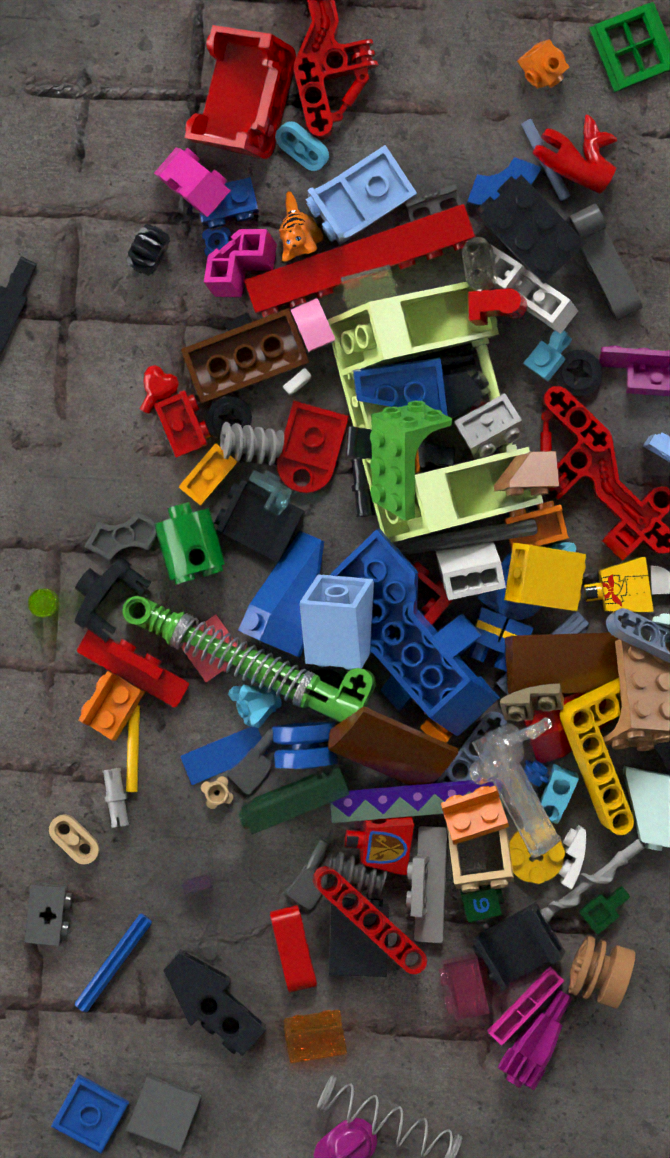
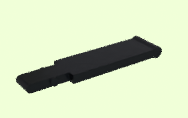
M22 256L14 272L9 277L10 280L7 287L0 286V357L28 299L23 294L26 287L29 286L30 279L37 266V263Z
M354 426L348 427L347 457L372 459L371 429ZM427 438L422 441L418 448L420 468L425 467V463L435 466L454 465L455 449L441 447L437 444L428 445L426 444Z

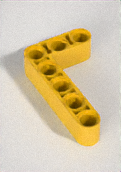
M617 678L566 703L563 710H560V720L599 821L616 835L622 836L631 831L634 819L598 727L619 717L621 714L620 681ZM606 699L605 707L599 711V704ZM581 712L580 719L573 723L575 714ZM591 738L589 746L583 749L585 740ZM600 763L599 771L593 774L594 767ZM610 789L609 796L603 799L605 791ZM620 814L619 821L616 824H613V819L615 818V816Z

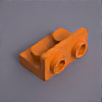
M107 671L98 680L96 691L91 699L83 705L78 721L89 725L110 740L116 741L145 691L120 676Z
M482 786L473 793L464 796L454 795L441 803L453 845L509 827L496 786Z

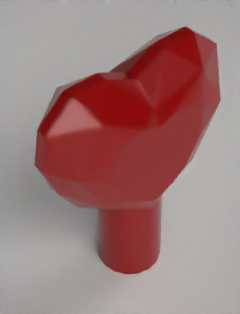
M157 365L148 367L144 372L143 379L147 395L139 409L150 414L157 400L165 399L175 393L179 386L177 377L173 374H165L162 368Z

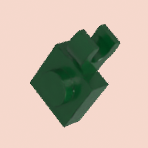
M622 885L607 899L602 893H599L583 906L579 913L598 935L620 917L615 909L630 898L629 893Z

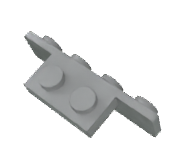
M420 826L418 829V853L413 858V862L408 863L407 877L412 880V891L407 892L406 907L411 908V916H415L414 940L417 942L442 943L444 940L448 838L446 827Z

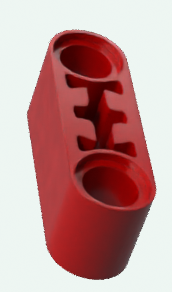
M295 905L270 911L288 992L317 987L299 906Z

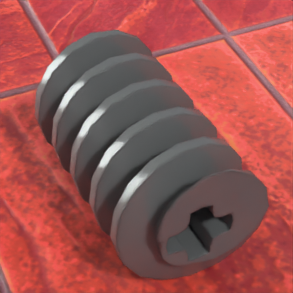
M332 852L328 867L336 870L353 887L356 886V889L361 894L366 889L368 899L371 900L376 893L380 897L388 871L380 870L378 873L377 868L369 867L366 869V866L361 864V861L355 865V856L352 855L344 862L343 852H339L335 858H333ZM333 874L325 875L324 885H328L331 879H334Z

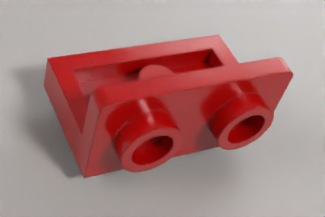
M184 390L175 396L154 404L176 458L208 445L206 439L211 437L205 421L200 423L195 412L200 409L193 394L188 396Z

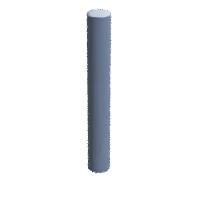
M532 119L523 122L521 125L533 149L536 145L546 147ZM541 162L560 201L569 198L571 195L560 174Z

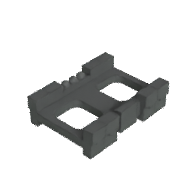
M456 184L440 189L439 194L435 192L434 195L429 194V197L424 196V199L419 196L405 201L411 222L415 221L413 211L427 207L432 215L441 212L440 203L450 198H455L457 204L461 205Z

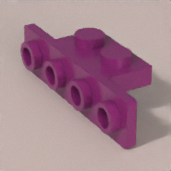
M616 345L601 347L598 360L601 367L627 368L626 393L670 396V350L631 349Z

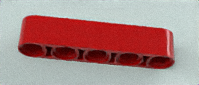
M328 866L320 867L313 874V884L316 889L400 967L410 974H418L427 966L425 953L343 876ZM326 874H333V885L329 888H322V877ZM350 893L354 894L356 898L355 903L351 907H343V897ZM369 913H375V924L371 927H365L363 924L364 917ZM389 933L397 934V941L393 946H385L384 943L385 937ZM417 952V962L411 966L406 965L405 959L407 955Z

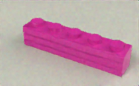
M549 966L488 1029V1033L502 1046L564 982V979Z

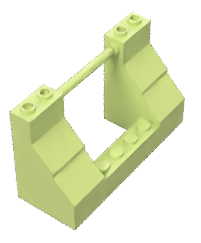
M484 278L371 301L327 320L336 339L332 342V347L354 427L372 430L371 414L382 412L384 408L389 406L357 401L353 370L390 365L472 343L473 348L477 347L476 350L482 373L489 382V386H487L491 391L488 393L489 400L492 401L500 396L486 345L489 344L488 338L499 335L496 317H488V325L476 326L469 321L468 292L489 290ZM513 442L505 443L502 445L503 448H499L501 454L415 475V518L405 521L374 503L380 529L393 543L543 503L541 495L531 496L530 491H524L523 495L506 496V491H494L495 483L515 456L529 453V447L517 449L516 444L512 445ZM362 459L369 487L371 490V460Z

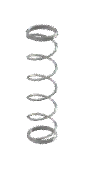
M334 1075L329 1078L317 1105V1109H320V1111L326 1112L348 1086H351V1099L347 1116L348 1124L375 1097L376 1109L372 1135H375L394 1111L400 1109L401 1119L396 1142L397 1147L405 1141L415 1126L424 1120L426 1126L421 1157L424 1158L446 1132L450 1133V1146L445 1158L456 1157L462 1142V1135L457 1134L453 1138L450 1129L440 1133L424 1153L428 1134L426 1118L419 1119L400 1141L403 1125V1109L401 1106L394 1108L375 1130L379 1107L376 1095L370 1096L350 1119L354 1098L352 1083L345 1085L325 1108L337 1080V1077H334Z

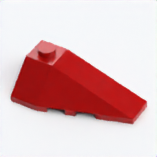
M586 693L564 695V705ZM606 699L599 704V711L605 707ZM534 710L533 720H523L536 761L540 763L549 762L564 757L572 751L560 720V710ZM581 712L575 714L573 723L580 719ZM610 720V721H608V722H606V723H604V724L598 726V727H599V730H601L602 728H604L606 725H608V724H609L610 722H612L613 720Z

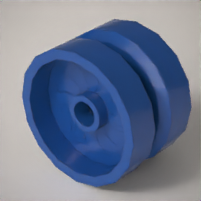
M305 722L272 726L273 742L281 745H292V747L281 748L274 752L275 768L313 769L320 766L338 764L337 754L328 750V745H319L320 742L329 741L330 729L335 727V722Z

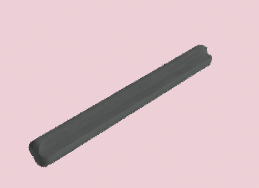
M529 519L510 524L504 523L404 539L395 542V546L403 555L531 536L537 534L538 530L535 519Z

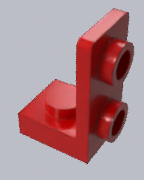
M416 562L413 567L418 571V578L439 595L437 600L431 597L421 609L425 613L423 616L432 625L453 600H448L443 583L440 580L436 584L427 577L430 572L419 562Z

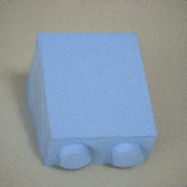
M317 575L299 603L305 664H315L319 667H344L348 670L363 667L370 655L373 579Z

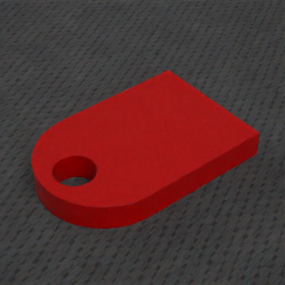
M293 400L284 432L283 450L279 458H277V470L285 485L297 492L311 493L320 490L329 482L335 469L349 416ZM303 469L309 472L310 482L306 486L295 484L293 477L296 471Z

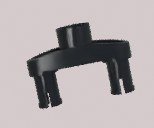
M124 558L115 562L102 576L89 568L75 586V589L84 595L85 599L76 615L74 623L82 629H89L105 643L111 637L102 629L113 635L117 628L97 615L96 609L114 585L121 581L141 597L145 589L139 586L137 582L145 588H148L151 584L150 580H147L132 569V564Z

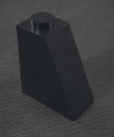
M475 368L443 373L447 414L452 419L491 392L487 387L489 386L487 378L482 372H477Z

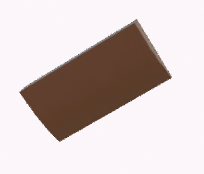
M289 308L181 349L201 404L310 363Z
M610 632L506 637L505 653L508 695L522 689L546 684H560L562 694L588 693L619 678L615 641L618 638L614 637Z
M364 706L330 729L328 750L408 785L432 784L445 772L458 755V748Z

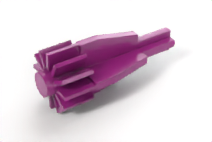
M558 990L545 1014L538 1013L518 1036L512 1048H508L497 1067L508 1075L505 1079L519 1089L522 1085H525L535 1091L546 1072L545 1067L552 1057L563 1026L559 1021L573 999L571 996Z

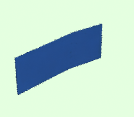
M251 726L181 755V760L191 784L194 785L230 770L239 763L262 738L258 728Z

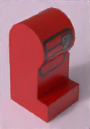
M514 289L468 292L469 321L476 326L488 325V317L506 315L509 318L517 319L523 316L527 310V300Z

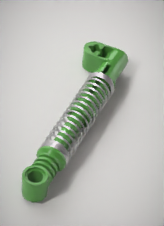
M140 596L129 598L123 605V616L126 621L142 629H149V632H155L157 636L162 635V638L171 647L179 649L186 642L185 653L189 651L191 645L195 647L192 654L193 657L201 649L203 650L201 661L209 653L212 655L209 661L210 665L213 664L216 657L220 658L217 666L218 669L226 661L228 662L226 673L234 665L237 667L234 673L235 677L240 674L243 676V681L246 678L250 679L251 685L255 682L259 683L260 689L265 686L268 688V693L271 690L277 692L276 697L282 694L285 696V701L288 698L292 699L293 705L295 704L303 709L309 707L339 722H342L363 706L366 707L375 689V677L366 669L355 668L348 671L340 688L337 689L322 682L315 673L306 671V669L299 671L297 665L291 667L289 661L282 663L281 657L274 659L272 653L265 655L264 649L257 651L255 645L248 647L247 641L240 644L239 637L232 640L230 633L223 637L222 629L215 632L214 625L207 628L205 621L198 625L197 617L193 618V615H188V613L183 611L180 613H172L170 609L165 611L164 606L159 607V604ZM142 603L145 606L146 612L142 618L137 619L133 611L137 604ZM194 620H196L195 628L192 627ZM204 624V630H198ZM212 628V635L207 634V632ZM221 632L220 639L215 638ZM229 636L228 643L224 642L225 638ZM237 640V646H232V644ZM244 644H246L245 651L241 650ZM280 675L284 677L282 681L278 679ZM363 675V681L367 683L366 687L357 690L358 693L365 695L363 700L345 693L347 687L355 690L356 684L353 683V679L360 678ZM286 679L292 680L291 685L285 683ZM295 682L299 684L297 688L294 687ZM313 690L328 697L327 702L309 694L310 691Z

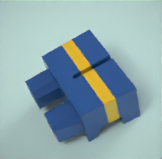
M481 607L475 628L482 636L471 645L469 657L484 662L489 648L499 651L494 667L507 672L505 638L509 636L531 635L534 628L510 618L506 621L507 617ZM503 626H504L503 633H502V635H501V637H500V640L498 641V638H499L500 633H501V631H502V628H503Z

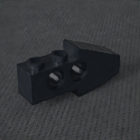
M181 949L165 966L163 971L190 1026L200 1018L202 1020L200 1024L211 1035H214L216 1032L224 1039L222 1044L231 1053L235 1054L238 1052L242 1056L265 1032L266 1024L225 989L231 981V978L225 973ZM205 998H212L217 1002L218 1007L213 1011H207L202 1007L201 1002ZM228 1017L237 1019L239 1027L235 1030L226 1029L223 1025L224 1019Z

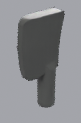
M272 727L269 728L256 746L251 748L246 756L227 772L229 778L246 794H250L261 783L271 767V761L263 754L273 743Z
M319 839L310 859L305 863L292 885L286 890V894L307 909H312L322 894L313 884V874L319 869L318 866L330 843L323 839ZM323 876L322 879H321V886H322V888L325 887V885H324V877H325V876Z

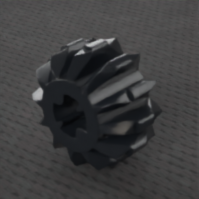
M150 224L143 226L131 243L126 258L128 266L140 274L143 273L147 276L153 274L161 264L169 248V235L157 226Z

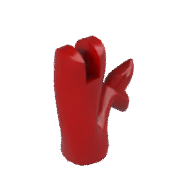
M586 114L583 131L584 159L565 135L552 128L546 129L541 138L558 149V153L544 146L536 145L532 154L556 173L601 194L610 183L616 167L601 155L600 148L617 142V138L611 133L599 132L595 120Z

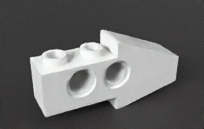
M481 239L464 261L471 271L480 278H484L493 288H510L519 292L527 300L528 306L526 311L560 334L578 312L569 298L547 283L542 285L522 264Z

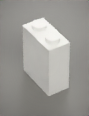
M493 541L435 550L448 600L506 588L501 560Z

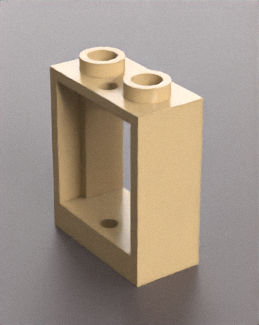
M447 826L453 879L456 889H462V892H475L479 890V886L491 885V888L498 889L507 887L508 882H514L507 828L499 830L504 870L462 876L458 844L453 845Z

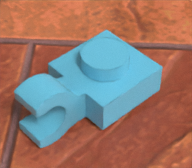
M554 330L549 344L547 345L541 340L524 364L548 382L566 360L561 353L571 343L572 338L565 331L560 334Z

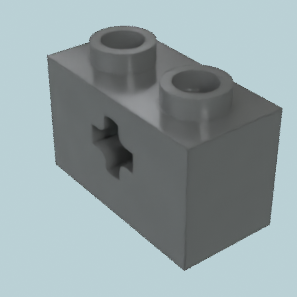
M37 881L31 884L25 933L26 943L60 946L62 939H67L69 922L64 921L65 911L70 910L72 904V893H68V885ZM48 907H52V913L56 914L51 921L47 920L46 914H43Z

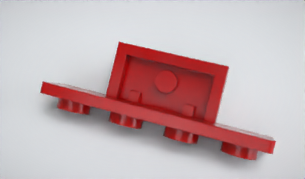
M88 629L77 648L79 654L172 707L178 706L189 687V682L161 667L162 661L148 653L143 657L136 653L137 647L126 640L121 639L119 643L110 638L105 643Z

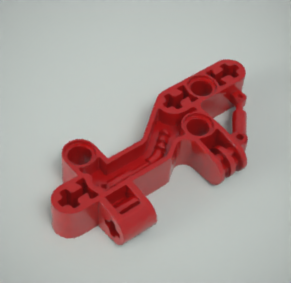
M307 0L312 22L295 59L294 75L307 131L318 140H325L333 131V123L342 121L343 113L347 107L353 105L364 86L368 83V70L378 67L379 64L378 61H373L372 58L375 56V51L370 49V46L374 44L372 39L340 44L335 40L339 28L335 0ZM353 51L354 54L351 55V60L356 61V64L348 66V56L346 53ZM332 56H338L342 59L343 64L341 67L333 69L327 65V60ZM304 63H308L309 67H314L311 69L312 82L307 83L305 72L302 71ZM354 74L356 79L341 100L343 102L342 106L338 111L331 113L324 86L325 81ZM310 91H317L322 97L318 103L311 104L306 101V94ZM320 111L322 123H327L324 125V131L319 132L317 127L312 128V126L316 125L314 112Z
M554 386L548 389L542 399L546 411L541 414L543 432H540V452L552 451V432H549V420L552 416L576 439L575 445L557 462L558 469L564 463L566 469L575 474V477L569 481L566 478L568 474L565 471L561 473L558 470L559 486L549 490L551 492L555 490L558 493L556 498L559 500L581 477L590 479L595 497L619 519L618 523L601 541L622 561L641 542L655 553L664 554L670 552V528L661 521L670 511V489L663 486L653 488L640 501L619 480L613 439L610 431L567 389L561 386ZM551 393L553 395L560 393L563 396L560 401L565 407L570 403L574 406L565 413L564 417L560 415V412L564 409L559 404L555 406L550 404L552 401ZM573 412H580L584 416L585 422L582 427L576 428L571 425L569 419ZM592 423L595 427L590 430L595 435L600 433L604 435L602 439L604 445L594 446L592 444L594 438L589 433H586L584 437L580 433L586 430ZM576 452L583 454L586 460L584 467L581 469L573 467L570 461L571 456ZM659 491L665 493L668 498V502L663 508L657 507L653 500L654 495ZM656 524L658 527L653 531L660 536L667 535L665 539L667 546L657 547L658 539L653 534H649L648 537L644 534L652 530Z

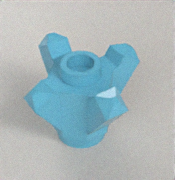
M243 684V686H233L229 690L231 700L237 701L238 713L248 726L260 728L270 714L281 707L280 695L276 697L277 692L273 690L268 693L267 687L260 689L257 686Z

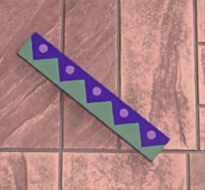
M502 778L329 792L331 822L339 823L443 814L442 802H445L454 795L464 796L473 793L482 786H496L502 806L505 808L504 782Z

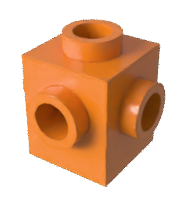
M550 39L535 44L517 60L525 72L527 81L537 89L549 86V88L554 87L563 80L562 74L569 68L564 54L553 45Z

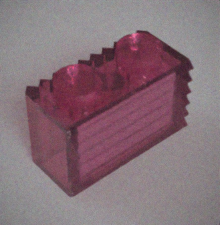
M474 953L442 960L444 968L438 970L442 986L448 985L450 996L445 997L448 1014L454 1013L456 1021L489 1014L477 955Z

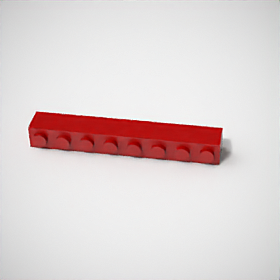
M461 204L245 279L244 282L256 315L262 313L264 318L279 312L278 307L289 304L290 308L307 303L306 297L316 294L319 299L334 293L333 288L344 285L345 289L357 286L361 284V278L371 275L372 280L389 274L387 269L399 266L400 270L416 265L415 260L426 256L427 261L443 256L442 250L450 247H453L454 251L471 246L470 240L475 238V234L465 205Z

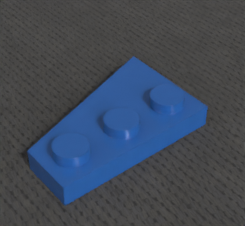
M440 358L353 370L357 401L389 407H402L408 405L410 401H423L425 405L435 410H440L444 415L448 416Z

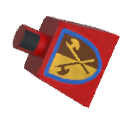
M412 816L364 820L362 831L346 830L345 847L360 849L361 864L364 866L407 875L414 829Z

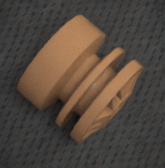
M587 935L574 956L570 969L568 992L577 995L583 986L582 997L588 999L596 988L598 989L597 1002L617 1009L623 1000L635 962V951L615 945L608 956L606 955V941L600 940L594 951L595 938Z

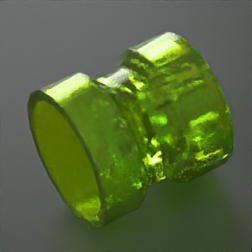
M42 588L35 590L28 598V608L37 617L51 616L59 608V597L51 589Z

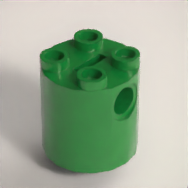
M190 502L167 508L170 519L156 523L154 526L170 580L174 579L177 585L196 579L194 573L202 571L204 577L223 571L222 565H225L210 509L192 512ZM190 551L196 552L199 556L197 566L192 565L188 559Z

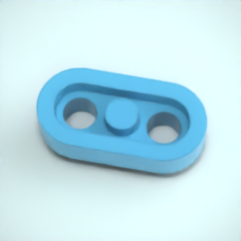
M292 121L285 122L276 131L275 139L278 146L306 169L317 171L327 163L329 152L326 146L298 123Z

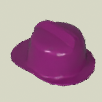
M355 1118L348 1124L346 1119L321 1138L316 1144L313 1155L314 1158H370L376 1149L377 1136L376 1134L372 1135V1125L366 1120Z

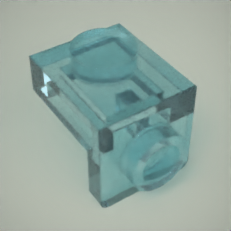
M254 470L249 481L271 492L264 508L279 516L288 506L290 494L293 490L279 483L281 477L267 470L264 475Z

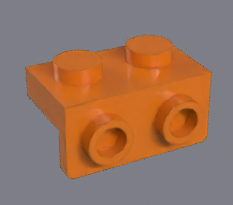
M554 501L537 504V511L526 513L525 508L510 511V518L503 519L505 524L535 519L538 530L535 535L509 539L511 551L513 543L541 546L568 539L562 514V505L555 506Z

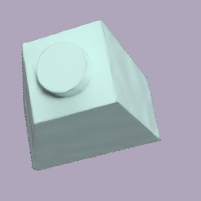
M624 766L623 775L639 840L646 843L645 848L662 851L663 846L670 847V775Z

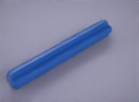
M138 915L76 1000L75 1006L85 1013L88 1012L148 930L152 921L146 915Z

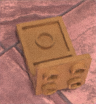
M618 639L615 641L622 700L621 714L615 729L604 736L603 740L605 745H612L613 749L637 747L638 751L653 750L654 745L670 741V663ZM665 642V646L670 652V642Z

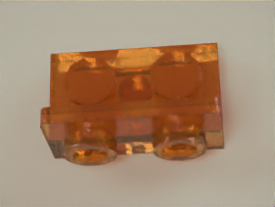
M324 1010L320 1013L295 1015L284 1019L285 1038L290 1063L347 1054L340 1010Z

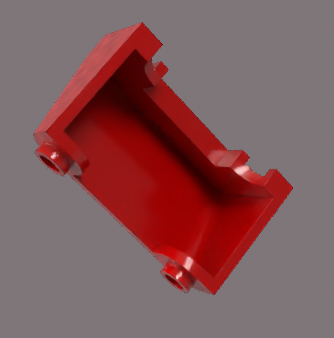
M212 25L206 46L210 55L216 59V64L203 114L195 113L187 120L184 138L191 142L251 157L268 159L275 147V134L280 127L294 71L295 50L291 45L273 34Z

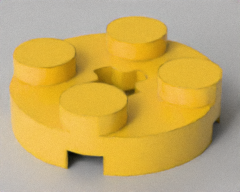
M541 825L526 826L516 831L510 838L509 846L513 873L523 881L541 884L552 879L561 870L564 863L565 850L558 835L550 828ZM531 847L533 849L538 847L543 849L541 851L543 858L540 861L538 859L534 861L529 860L531 855L528 850Z

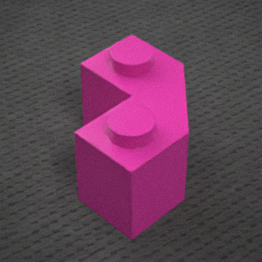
M176 147L154 174L171 190L181 195L202 215L208 217L231 191L224 185L227 180L216 170L210 172L198 163L200 158L190 149L186 148L183 151Z
M239 229L231 236L232 240L220 250L216 248L208 255L204 283L214 297H242L246 271H271L274 269L277 243L267 229Z

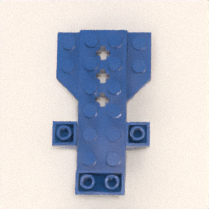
M376 529L330 574L331 576L373 579L370 652L374 653L392 674L381 688V692L399 712L414 699L430 719L454 735L459 736L500 698L481 676L477 677L459 657L482 634L464 614L459 615L439 632L436 631L417 609L418 571L381 529ZM374 604H375L376 606H378V605L381 606V608H382V610H381L382 616H381V615H378V616H375V615H374V612H375V610H376ZM393 626L400 628L401 637L395 638L392 635L395 632Z

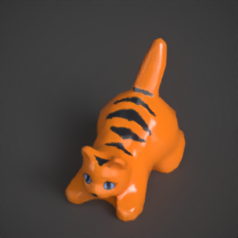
M289 191L286 193L287 216L283 219L279 229L280 239L283 241V262L289 261L298 255L316 251V243L323 240L322 230L317 226L313 217L299 211L293 193Z

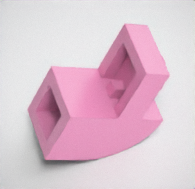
M317 298L290 309L308 352L336 340Z

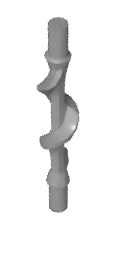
M637 839L624 850L618 851L614 858L594 875L579 874L574 884V890L559 901H553L546 908L541 909L547 921L549 922L557 911L580 904V894L593 884L610 883L617 867L628 864V860L645 848L641 841Z

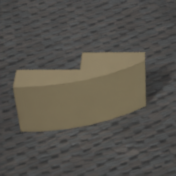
M546 684L511 693L501 698L500 705L504 720H533L534 710H563L564 698L560 684Z

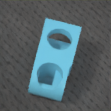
M553 764L549 782L546 784L535 816L558 824L579 780L578 773Z

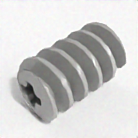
M225 422L222 426L220 447L223 450L224 459H229L231 452H234L235 460L239 461L242 454L245 453L246 461L249 463L253 456L257 455L258 464H262L264 458L268 457V464L272 466L276 458H279L284 445V433L282 430H278L275 433L273 429L269 428L264 432L262 427H255L253 430L250 425H245L242 428L238 423L230 426L228 422Z

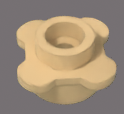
M220 776L216 781H205L201 785V791L205 793L207 799L206 806L208 808L215 809L217 805L232 802L233 794L229 792L227 786L228 779L226 777ZM219 790L220 794L215 795L214 791Z

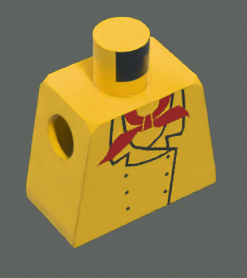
M638 557L599 570V583L584 585L586 602L602 600L604 611H616L621 608L632 612L654 611L646 557Z

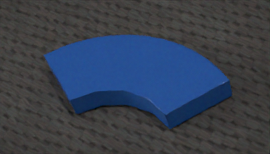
M514 157L510 165L499 174L491 176L477 174L467 203L481 206L490 196L495 200L500 195L497 190L511 176L516 180L522 175L532 184L541 167Z

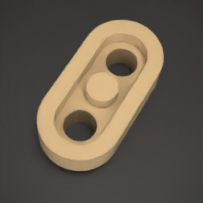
M63 814L52 820L49 826L51 838L75 862L89 864L97 858L100 851L98 841L75 818ZM67 824L70 828L69 833H61L60 825ZM88 844L90 846V853H82L80 846Z

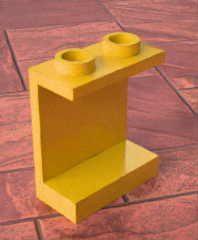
M513 543L504 600L578 611L582 579L586 568V554Z

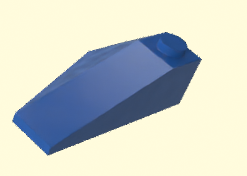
M299 531L249 604L238 631L297 657L301 656L304 644L299 603L317 575L320 574L324 541Z

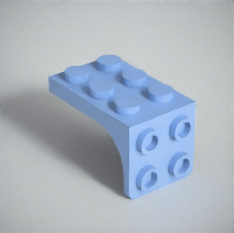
M384 145L326 184L315 189L313 187L308 189L306 204L315 218L320 215L323 219L322 229L331 242L336 240L341 245L404 204L405 201L416 196L417 192L386 145Z

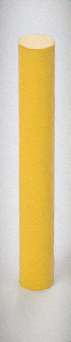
M137 705L128 720L126 792H138L140 705Z

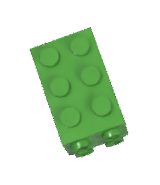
M410 401L406 406L387 407L382 412L371 414L372 431L370 433V441L372 443V459L370 467L372 470V487L370 492L372 502L405 521L415 518V457L417 450L430 433L452 425V418L444 415L440 410H435L425 405L423 401Z

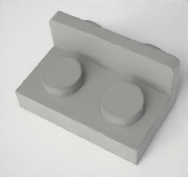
M505 393L454 421L474 460L491 455L496 448L505 443L516 441L525 432L520 416Z

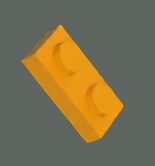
M215 443L179 485V488L201 506L238 461L231 455L229 459H224L223 450Z

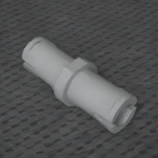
M121 768L102 771L106 787V797L104 798L105 803H108L111 828L130 825L125 804L127 793L123 791Z

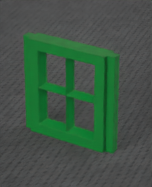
M654 1L589 27L614 93L670 71V41ZM643 18L650 38L635 43L628 23ZM623 26L630 46L615 51L607 31ZM653 43L660 63L645 69L638 48ZM632 51L640 71L625 77L618 56Z

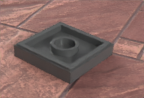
M147 1075L127 1131L181 1151L201 1095Z

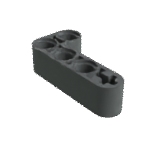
M594 203L568 216L566 222L586 242L579 251L614 319L617 321L643 308L641 300L605 230L606 222L597 204Z

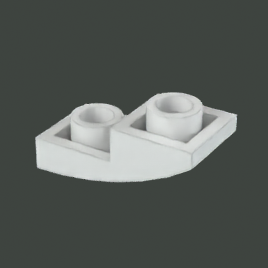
M580 825L575 830L571 828L563 841L566 845L564 848L565 852L573 857L571 861L565 860L558 874L561 875L560 882L570 889L573 888L578 878L586 849V830Z

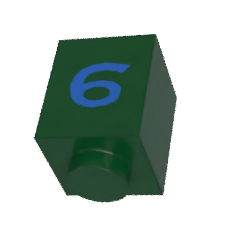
M491 885L479 886V890L475 892H462V889H459L468 923L502 914L500 904H504L505 901L501 888L493 889Z

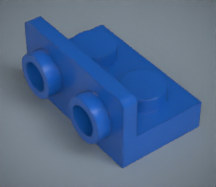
M251 177L224 184L231 191L208 217L200 213L203 226L209 225V228H217L226 225L225 220L237 218V222L254 218V213H258L259 210Z

